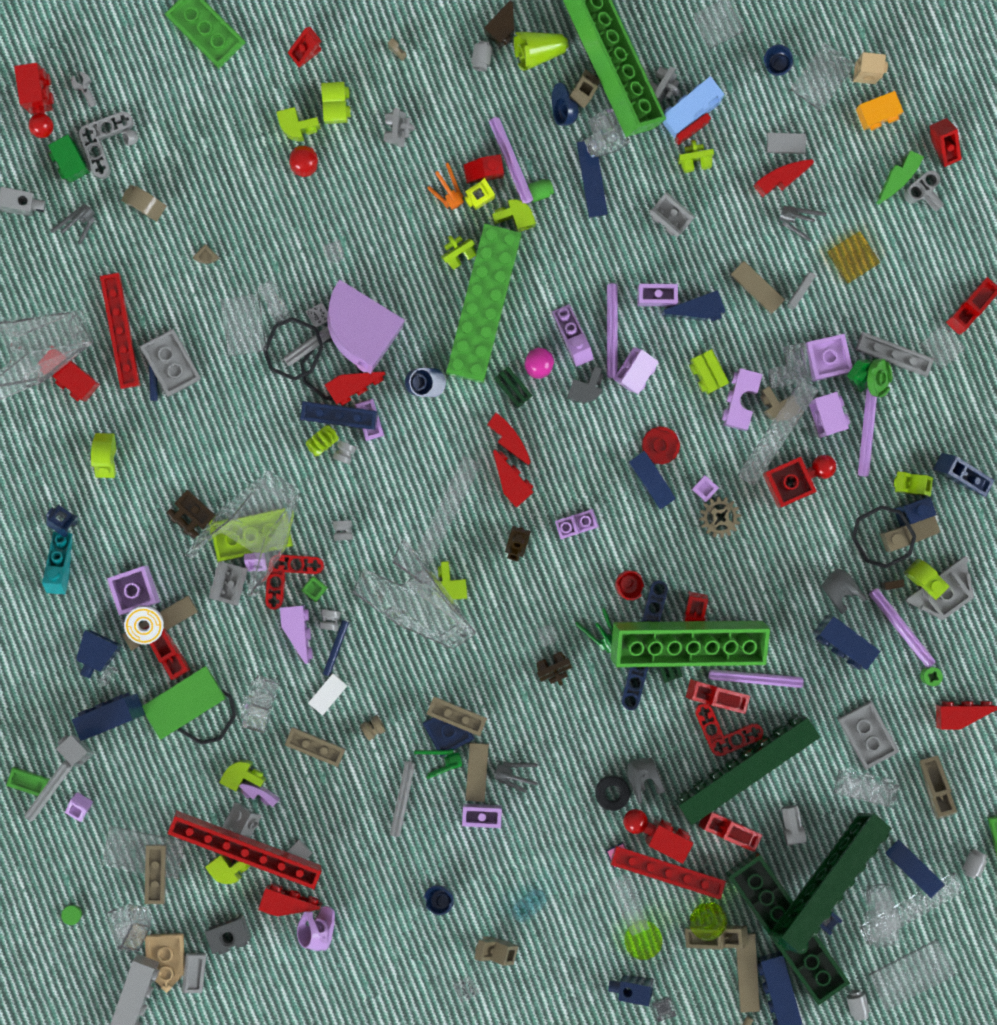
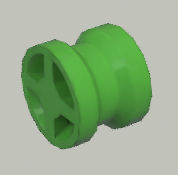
M925 667L920 673V679L926 685L937 686L942 682L943 674L938 668Z

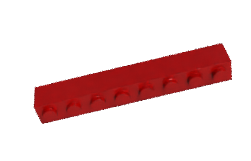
M177 810L168 829V835L315 889L322 872L320 864Z

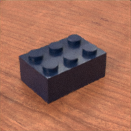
M826 615L813 632L817 636L815 640L824 646L832 647L831 652L838 657L848 659L846 663L854 669L867 670L881 652L834 616Z
M128 692L77 713L78 717L72 719L80 741H83L146 714L138 695H130Z

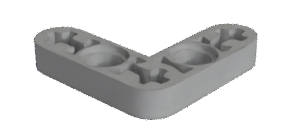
M119 112L86 124L79 130V136L91 170L99 179H106L111 173L101 140L123 133L124 130H130L133 127L134 120L127 112ZM123 117H125L128 120L126 121L127 125L125 126L122 123H120L122 122ZM113 120H115L116 123H120L117 124L118 129H116L115 124L112 122ZM110 123L111 130L107 133L102 132V125ZM87 130L93 132L91 139L94 143H90V140L84 136L87 134ZM94 147L100 149V154L97 157L90 155V150ZM96 161H100V164L106 168L103 170V174L97 172L99 165Z

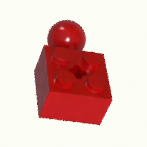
M38 63L14 66L19 103L30 114H34L29 120V130L37 138H46L52 134L54 129L52 119L45 114L46 111H53L52 104H54V97L49 89V85H51L50 75Z
M819 455L813 460L812 466L806 468L802 458L798 457L762 474L777 507L782 508L817 492L811 479L814 477L820 479L832 477L836 472L837 465L831 456ZM787 478L788 480H793L791 488L786 485Z
M632 809L624 816L623 824L628 832L632 834L646 833L645 841L649 847L682 864L684 863L694 844L687 831L681 828L675 830L671 826L672 824L664 819H661V821L655 819L652 824L648 822L646 814L639 809Z

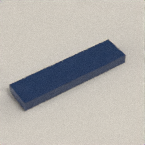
M596 139L577 142L588 218L607 216L608 212Z
M303 401L300 420L376 430L378 411Z

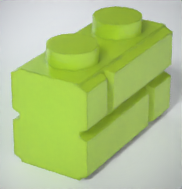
M712 349L690 360L689 368L693 375L697 374L700 380L698 386L702 392H706L708 395L729 384Z

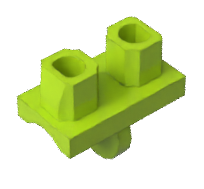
M691 140V146L684 147L686 154H680L677 159L678 165L681 164L684 173L693 172L695 170L693 162L700 161L701 170L711 169L714 150H704L703 144L697 145L695 140Z
M450 235L447 237L449 243L444 245L446 250L452 247L453 249L443 254L441 258L454 270L461 265L457 256L462 252L467 260L476 256V251L473 247L475 244L469 238L457 245L463 241L461 236L453 239Z

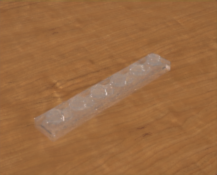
M953 872L941 879L945 886L932 899L922 890L859 926L866 944L871 946L964 892L965 890L958 874Z

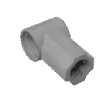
M790 805L781 808L786 845L805 843L806 834L801 824L798 806Z

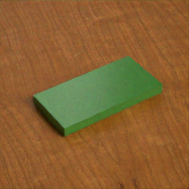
M178 0L165 13V16L218 69L246 43L204 0Z
M205 666L142 707L159 739L162 740L227 698L208 667Z

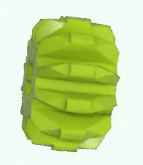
M327 425L306 441V446L314 456H319L336 443L339 437L336 431Z

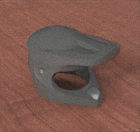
M836 568L821 585L841 614L847 610L846 605H843L842 602L845 595H850L851 597L857 595L864 602L867 600L852 576L842 569Z
M638 758L629 761L627 775L638 804L642 803L641 790H646V779H652L655 782L658 794L666 792L653 758Z

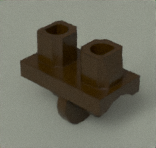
M512 526L505 552L508 553V559L518 561L519 557L524 556L531 531H525L522 527Z
M558 652L553 655L556 664L549 667L545 659L536 663L537 675L541 682L548 679L550 684L558 681L559 686L563 685L561 679L568 677L566 671L572 668L571 663L562 652Z

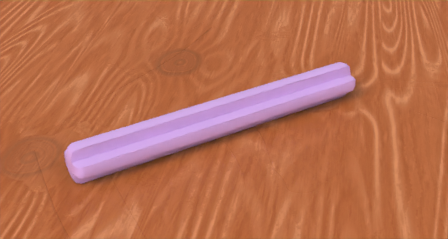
M494 117L489 121V124L522 203L528 204L533 201V197L500 118Z
M610 283L607 285V377L614 378L618 373V285Z
M868 387L866 390L858 475L863 477L869 476L877 397L871 395Z
M873 589L869 596L923 664L928 668L935 663L934 658L879 589Z
M709 669L708 679L797 688H802L804 683L802 677Z

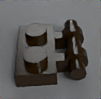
M186 490L174 503L179 510L175 512L171 508L166 513L174 524L177 523L184 530L183 532L187 536L190 535L193 539L199 536V533L195 530L197 525L204 530L217 516L189 490ZM184 514L192 520L190 524L182 518Z

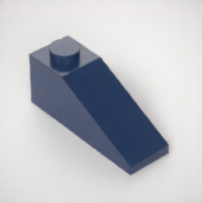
M717 290L665 309L662 315L701 321L710 319L711 322L721 319V315L726 311Z
M946 453L940 454L933 469L942 476L983 497H987L994 482L992 478L959 457Z

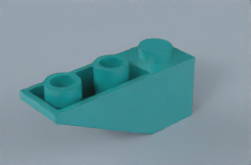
M53 532L42 581L46 593L66 595L70 575L72 533H68L67 537H63L59 533Z

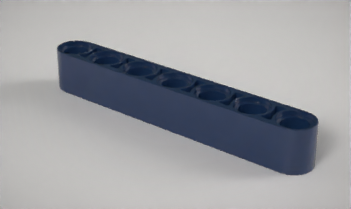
M656 580L650 584L640 622H660L668 592L665 582ZM658 583L663 586L661 594H656L653 590L654 586ZM652 602H656L659 606L658 611L655 613L649 611V605ZM636 667L628 668L621 695V704L625 709L634 710L638 707L648 667L640 669ZM631 678H639L640 683L637 687L630 686ZM627 696L635 698L633 705L628 706L625 704Z

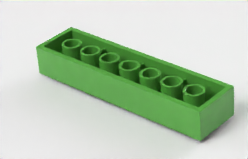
M563 0L625 136L629 137L655 129L666 120V117L612 0Z
M484 223L446 371L447 375L484 384L522 233Z
M763 621L613 622L610 659L616 667L766 665L770 628Z

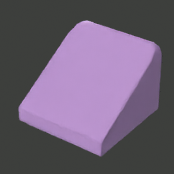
M76 793L70 800L65 813L82 822L93 801L80 793Z

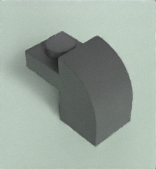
M594 367L588 384L574 379L567 399L581 404H587L596 400L603 390L596 387V384H601L604 374H601L602 368Z

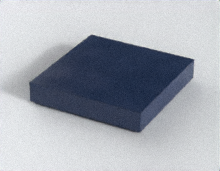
M434 717L423 722L437 750H455L475 739L472 733Z

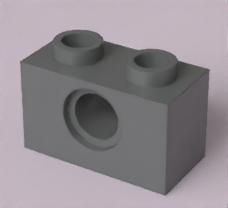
M244 915L209 927L205 931L212 954L218 952L219 955L230 951L229 948L233 946L240 948L247 945V941L252 937ZM230 932L233 935V940H227L224 933Z

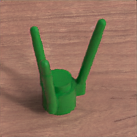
M603 608L602 612L612 634V623L606 612V609ZM575 622V625L592 639L602 651L606 650L607 653H611L612 635L610 633L606 634L598 622L595 625L603 636L601 639L602 643L579 622Z
M453 749L414 751V754L447 755V757H444L445 766L429 772L426 776L427 779L462 767L459 752L454 753Z

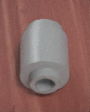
M479 41V43L474 44L471 59L474 70L484 72L490 66L493 51L490 43Z
M975 849L972 850V853L969 852L962 868L965 870L964 875L976 879V876L981 877L988 862L986 860L988 855Z
M859 989L850 991L846 998L851 1016L856 1021L869 1018L870 1010L865 992H861Z

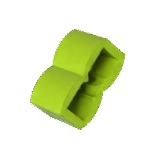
M345 82L321 83L324 123H348V118L351 117V108L347 106L346 100L350 98L349 87L345 86Z

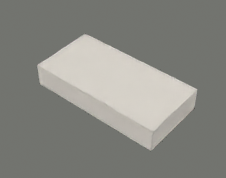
M333 673L308 704L321 715H324L348 685Z

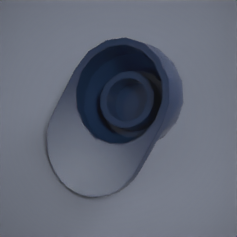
M557 83L552 91L553 116L556 124L559 126L573 124L579 114L578 105L569 98V91L564 83Z
M415 368L409 371L405 377L406 390L411 395L417 397H437L443 393L446 386L444 374L436 368Z

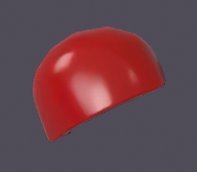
M303 145L297 146L291 151L289 163L295 175L307 177L316 172L318 157L313 148Z
M626 570L616 578L615 588L623 599L636 600L642 596L641 592L644 588V582L641 575L636 571Z

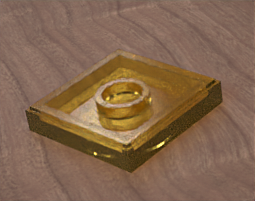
M860 231L827 252L847 284L880 264L877 256Z

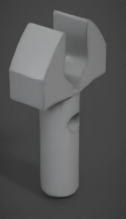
M80 72L83 77V85H81L73 75L71 85L74 90L79 89L82 91L90 107L96 106L97 103L88 88L89 84L92 83L91 78L87 74Z

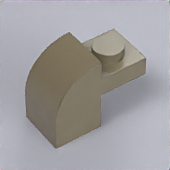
M585 69L571 90L569 98L582 108H585L598 88L599 78Z
M131 184L121 199L125 204L156 222L167 207L151 194Z
M770 386L760 391L762 394L760 396L761 401L765 406H769V409L763 413L771 420L785 421L802 412L793 395L779 402Z
M483 936V939L479 940L476 945L474 959L478 961L491 960L503 966L514 965L518 946L505 940Z

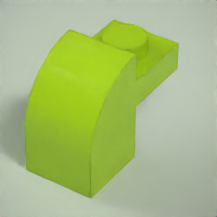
M295 107L276 112L283 133L293 141L302 142L304 141V133L311 135L321 129L317 117L299 121Z
M508 200V209L501 207L492 214L494 225L513 219L517 232H522L536 226L530 207L520 200Z
M95 433L91 446V467H94L95 478H115L114 456L117 448L115 434Z
M897 471V476L894 479L895 492L931 496L933 477Z
M916 559L903 572L916 586H921L934 600H937L950 587L937 574L938 572L921 559Z
M449 561L441 562V566H438V577H442V581L435 582L438 592L445 598L452 600L467 599L466 579L451 580Z
M240 760L226 769L219 783L236 792L239 790V786L244 779L261 787L266 777L263 776V772L257 769H250L253 764L252 761Z
M221 854L205 866L213 879L222 884L236 883L241 878L238 871L243 873L250 867V865L240 861L232 864L227 856Z

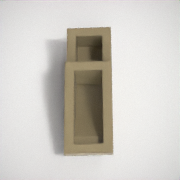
M939 756L920 760L923 779L936 819L955 815L957 809L951 796L952 791Z
M722 925L685 928L686 948L722 950L724 948L743 949L749 945L747 926Z

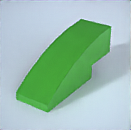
M910 150L906 154L901 167L895 165L890 170L876 204L880 205L898 192L917 171L924 156Z

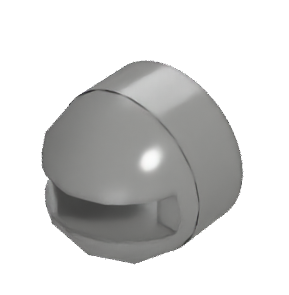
M123 131V141L126 146L137 143L139 137L136 131Z

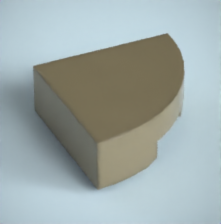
M391 38L387 43L388 48L403 61L407 57L406 52L398 47L399 44L394 38Z
M206 244L192 257L202 264H211L220 259Z

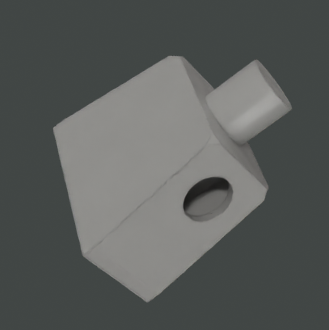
M1 187L0 209L2 212L33 216L34 211H45L46 201L36 200L33 193ZM24 201H28L26 205H21Z

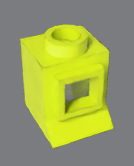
M484 178L481 182L466 190V197H464L468 206H473L477 210L495 199V193Z

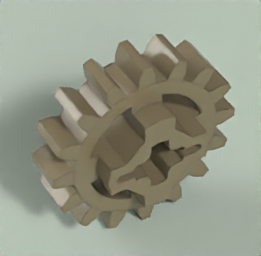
M716 497V502L711 498L709 499V505L703 504L706 509L699 511L703 514V517L699 518V520L704 521L701 528L707 527L705 533L713 532L712 537L714 538L717 534H719L720 538H723L724 533L727 536H731L730 530L737 531L735 524L739 525L741 523L737 521L741 514H736L739 507H733L734 501L727 503V497H724L723 501H721L720 497ZM719 504L724 505V507L720 510H717L713 507ZM730 511L732 513V521L729 520ZM708 513L711 515L710 523H708L707 519ZM723 513L722 518L724 521L716 522L718 518L716 514ZM719 525L726 527L724 530H716Z

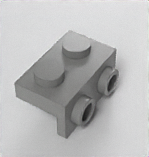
M668 192L649 211L652 215L651 218L656 223H662L670 235H676L677 237L683 233L695 218L690 211Z
M219 561L215 569V577L210 588L209 599L238 606L248 568Z
M235 802L222 828L250 838L259 824L261 815L253 813L240 803Z

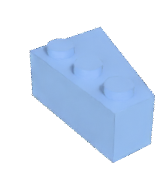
M710 76L703 83L697 85L691 93L681 97L674 107L669 106L665 109L663 113L666 120L662 123L675 139L678 133L702 115L709 113L720 105L725 94Z

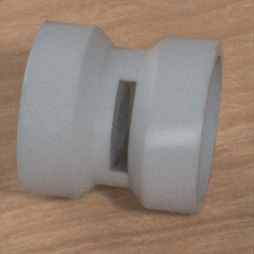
M339 440L337 444L339 450L334 453L332 458L350 465L352 461L351 454L355 453L357 447Z
M352 520L333 521V527L335 528L334 541L353 540V534L351 533Z
M322 609L321 615L323 619L320 622L319 628L338 631V619L340 618L341 611Z

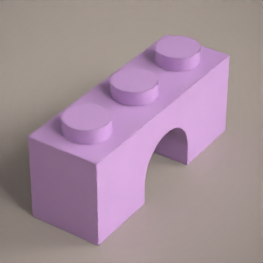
M741 368L737 373L734 372L731 381L734 384L733 390H729L726 402H729L728 409H724L722 415L724 426L743 431L748 430L753 411L743 408L740 398L743 393H758L763 374Z

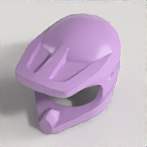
M322 907L315 920L311 911L303 913L297 927L298 941L303 948L314 951H326L329 948L335 919V911L331 907Z

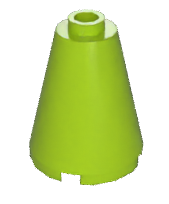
M520 31L515 33L517 36H514L515 57L520 59L521 63L517 64L522 71L529 70L560 56L568 49V40L563 34Z

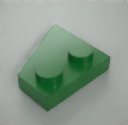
M869 359L857 360L847 375L854 389L862 393L864 388L868 387L867 375L870 364L873 362Z

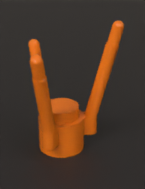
M447 162L446 167L455 190L451 191L438 171L435 174L448 193L445 196L446 200L432 187L428 186L427 189L446 208L450 207L451 210H454L464 203L462 199L464 196L459 189L450 164Z

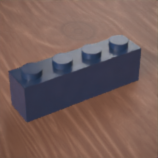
M779 951L758 957L760 962L757 964L760 976L763 975L765 980L762 983L765 994H769L770 1001L767 1002L770 1013L774 1012L775 1020H772L773 1025H803L783 954Z

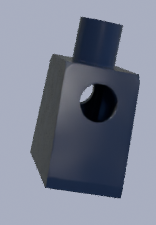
M929 496L894 508L902 511L903 514L904 512L906 513L909 524H914L937 515ZM895 513L899 526H905L900 514Z
M90 629L85 630L76 658L78 662L84 664L80 674L91 678L94 670L104 671L122 645Z
M623 975L621 981H609L608 992L619 993V1001L649 1007L652 999L654 979Z

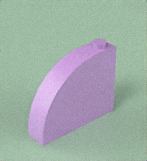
M339 280L331 294L327 313L330 336L338 350L349 361L357 365V368L361 371L371 374L403 328L405 320Z

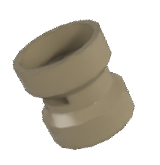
M378 715L372 717L371 721L360 724L364 735L369 741L374 739L375 735L386 732Z

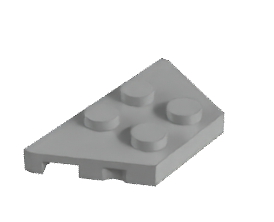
M963 556L939 574L950 587L937 600H934L922 587L904 600L940 620L949 617L974 598L973 589L971 588V576L968 572L967 557Z

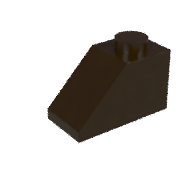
M511 0L484 27V34L500 48L504 45L508 46L514 39L513 2Z

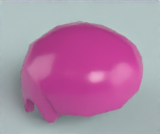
M537 347L528 353L524 367L527 374L531 377L542 379L552 371L554 359L547 349Z

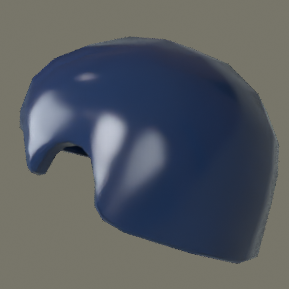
M781 44L773 45L767 49L763 61L769 73L781 76L791 70L793 55L789 48Z
M434 885L428 888L424 894L426 908L434 915H444L454 905L453 894L446 886Z

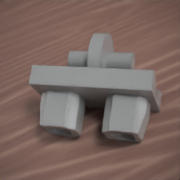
M671 66L669 69L659 67L655 76L661 80L659 85L653 82L650 83L659 104H661L664 97L670 99L672 95L678 96L681 92L677 88L680 82L676 80V69Z
M394 108L393 112L385 114V123L393 126L392 131H385L384 141L398 147H404L405 138H409V132L415 131V125L410 124V118H406V113L400 111L399 108Z

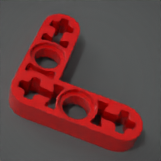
M281 554L271 556L268 561L266 606L269 609L276 610L283 605L286 572L319 574L324 570L323 560L318 557ZM276 557H278L279 561L286 562L285 558H289L287 563L288 570H285L286 565H279L277 569L272 564V561H275ZM294 559H299L302 563L301 568L298 570L291 567V562ZM304 559H308L307 563H314V560H317L321 567L317 568L316 571H314L313 567H307V571H304ZM275 576L281 579V585L277 588L271 585V579ZM270 589L274 591L281 590V594L276 593V599L280 602L275 607L273 603L269 602L274 596V593H270Z
M700 703L695 708V715L711 752L716 756H724L760 740L763 736L762 727L756 723L748 724L723 735L711 706ZM701 707L709 709V711L706 713L708 719L712 717L713 720L707 721L704 724H702V721L706 720L703 715H699V712H701ZM710 724H714L717 728L716 733L713 735H709L706 732V728ZM752 727L759 729L756 737L749 735L747 736L749 740L746 741L742 731L745 730V733L748 734L752 731ZM735 734H739L742 737V742L739 745H734L731 741L732 736ZM727 738L728 743L731 746L730 749H728V746L726 745L722 747L721 752H719L718 750H714L717 742H719L721 745L725 744L726 741L724 739Z

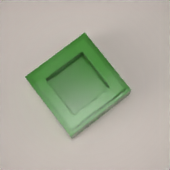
M312 576L301 591L316 603L328 587L315 576Z

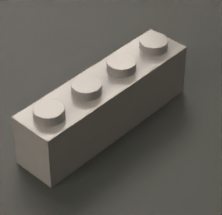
M65 735L57 742L59 745L56 748L57 751L71 766L81 767L94 755L83 741H80L77 736Z
M137 954L132 961L110 1025H141V1022H139L140 1016H144L148 1006L145 1004L146 999H150L154 989L151 987L152 982L157 980L160 972L157 969L158 961Z

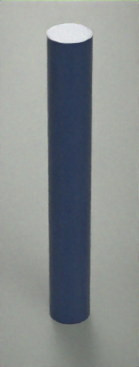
M149 365L150 401H158L157 377Z
M342 620L323 672L326 676L331 675L350 623L348 621Z

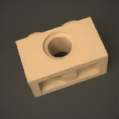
M863 52L855 62L853 82L876 84L879 79H882L883 74L887 72L888 62L885 61L886 55Z

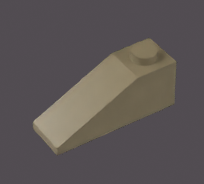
M935 516L910 524L916 534L915 543L940 533ZM906 525L880 534L886 552H892L911 544L912 535Z

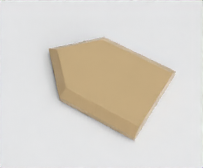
M183 933L150 934L145 936L146 957L159 962L157 969L160 972L155 982L166 993L184 975L185 951Z

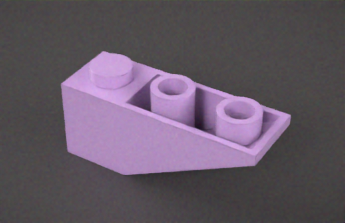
M570 304L552 311L575 366L577 367L594 360L591 347Z
M305 605L281 607V627L304 663L308 664L310 659H313L312 647L308 645V640H311V630L307 628L306 622L309 620V610L305 609Z

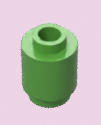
M541 179L527 184L533 197L532 203L549 198L551 194H554L550 179Z

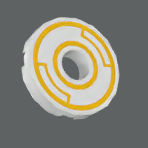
M138 606L132 609L127 614L124 622L127 636L138 644H150L156 641L161 636L164 628V621L160 612L150 606ZM145 620L149 623L150 627L148 629H141L139 622Z

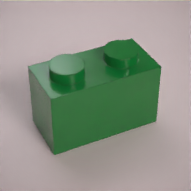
M69 135L48 145L50 149L48 154L54 163L57 162L59 166L57 171L62 179H66L71 183L90 173L74 140Z

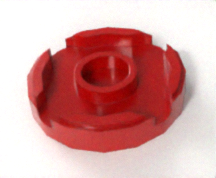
M659 426L652 428L645 434L642 440V451L646 452L654 464L663 465L670 463L679 453V439L676 433L667 427Z

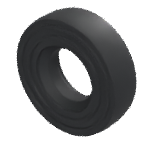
M607 776L598 782L595 789V797L602 808L616 811L627 804L630 790L622 778ZM609 786H616L620 790V796L614 801L608 800L605 796V790Z

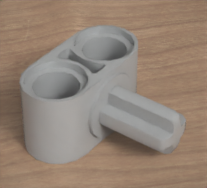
M932 170L922 175L905 190V200L912 204L924 198L935 212L942 208L943 202L933 192L940 183L939 174ZM926 177L933 180V185L927 184ZM911 189H915L918 192V197H914L911 194Z

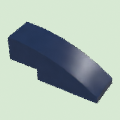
M645 451L628 462L660 510L676 499Z
M899 839L885 852L931 899L945 886Z

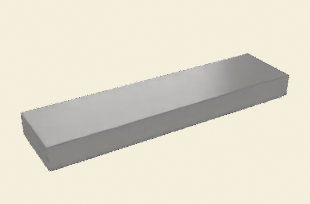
M861 332L855 351L877 359H885V361L924 377H928L934 358L865 332Z

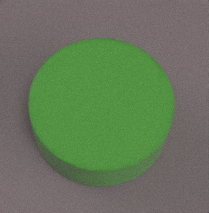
M69 905L62 911L61 918L65 924L75 925L81 920L82 911L77 905Z

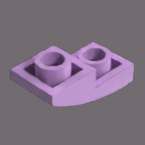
M593 509L555 521L560 539L599 527Z
M244 781L239 786L242 789L241 793L249 799L251 797L254 799L259 794L261 796L260 800L266 806L271 805L273 807L280 800L268 789L262 786L259 787L251 782Z

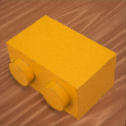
M895 91L862 103L856 108L863 129L867 130L870 128L871 131L880 128L881 124L887 121L888 124L896 122L904 112Z

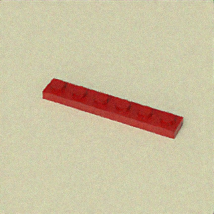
M120 273L100 276L120 389L141 386Z
M615 846L610 865L720 900L726 883L725 880Z

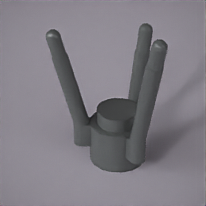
M83 203L81 207L79 206L72 214L51 229L50 232L54 233L69 222L60 231L63 234L77 220H80L82 223L87 221L88 223L78 241V244H82L90 226L95 221L93 216L96 213Z
M784 206L779 218L780 221H783L782 226L788 227L808 242H811V238L791 225L790 222L794 223L796 218L815 222V219L798 213L826 216L827 213Z
M504 762L503 765L498 764L495 779L499 780V783L526 793V789L510 782V779L535 786L538 785V782L512 775L513 769H509V767H537L538 764Z

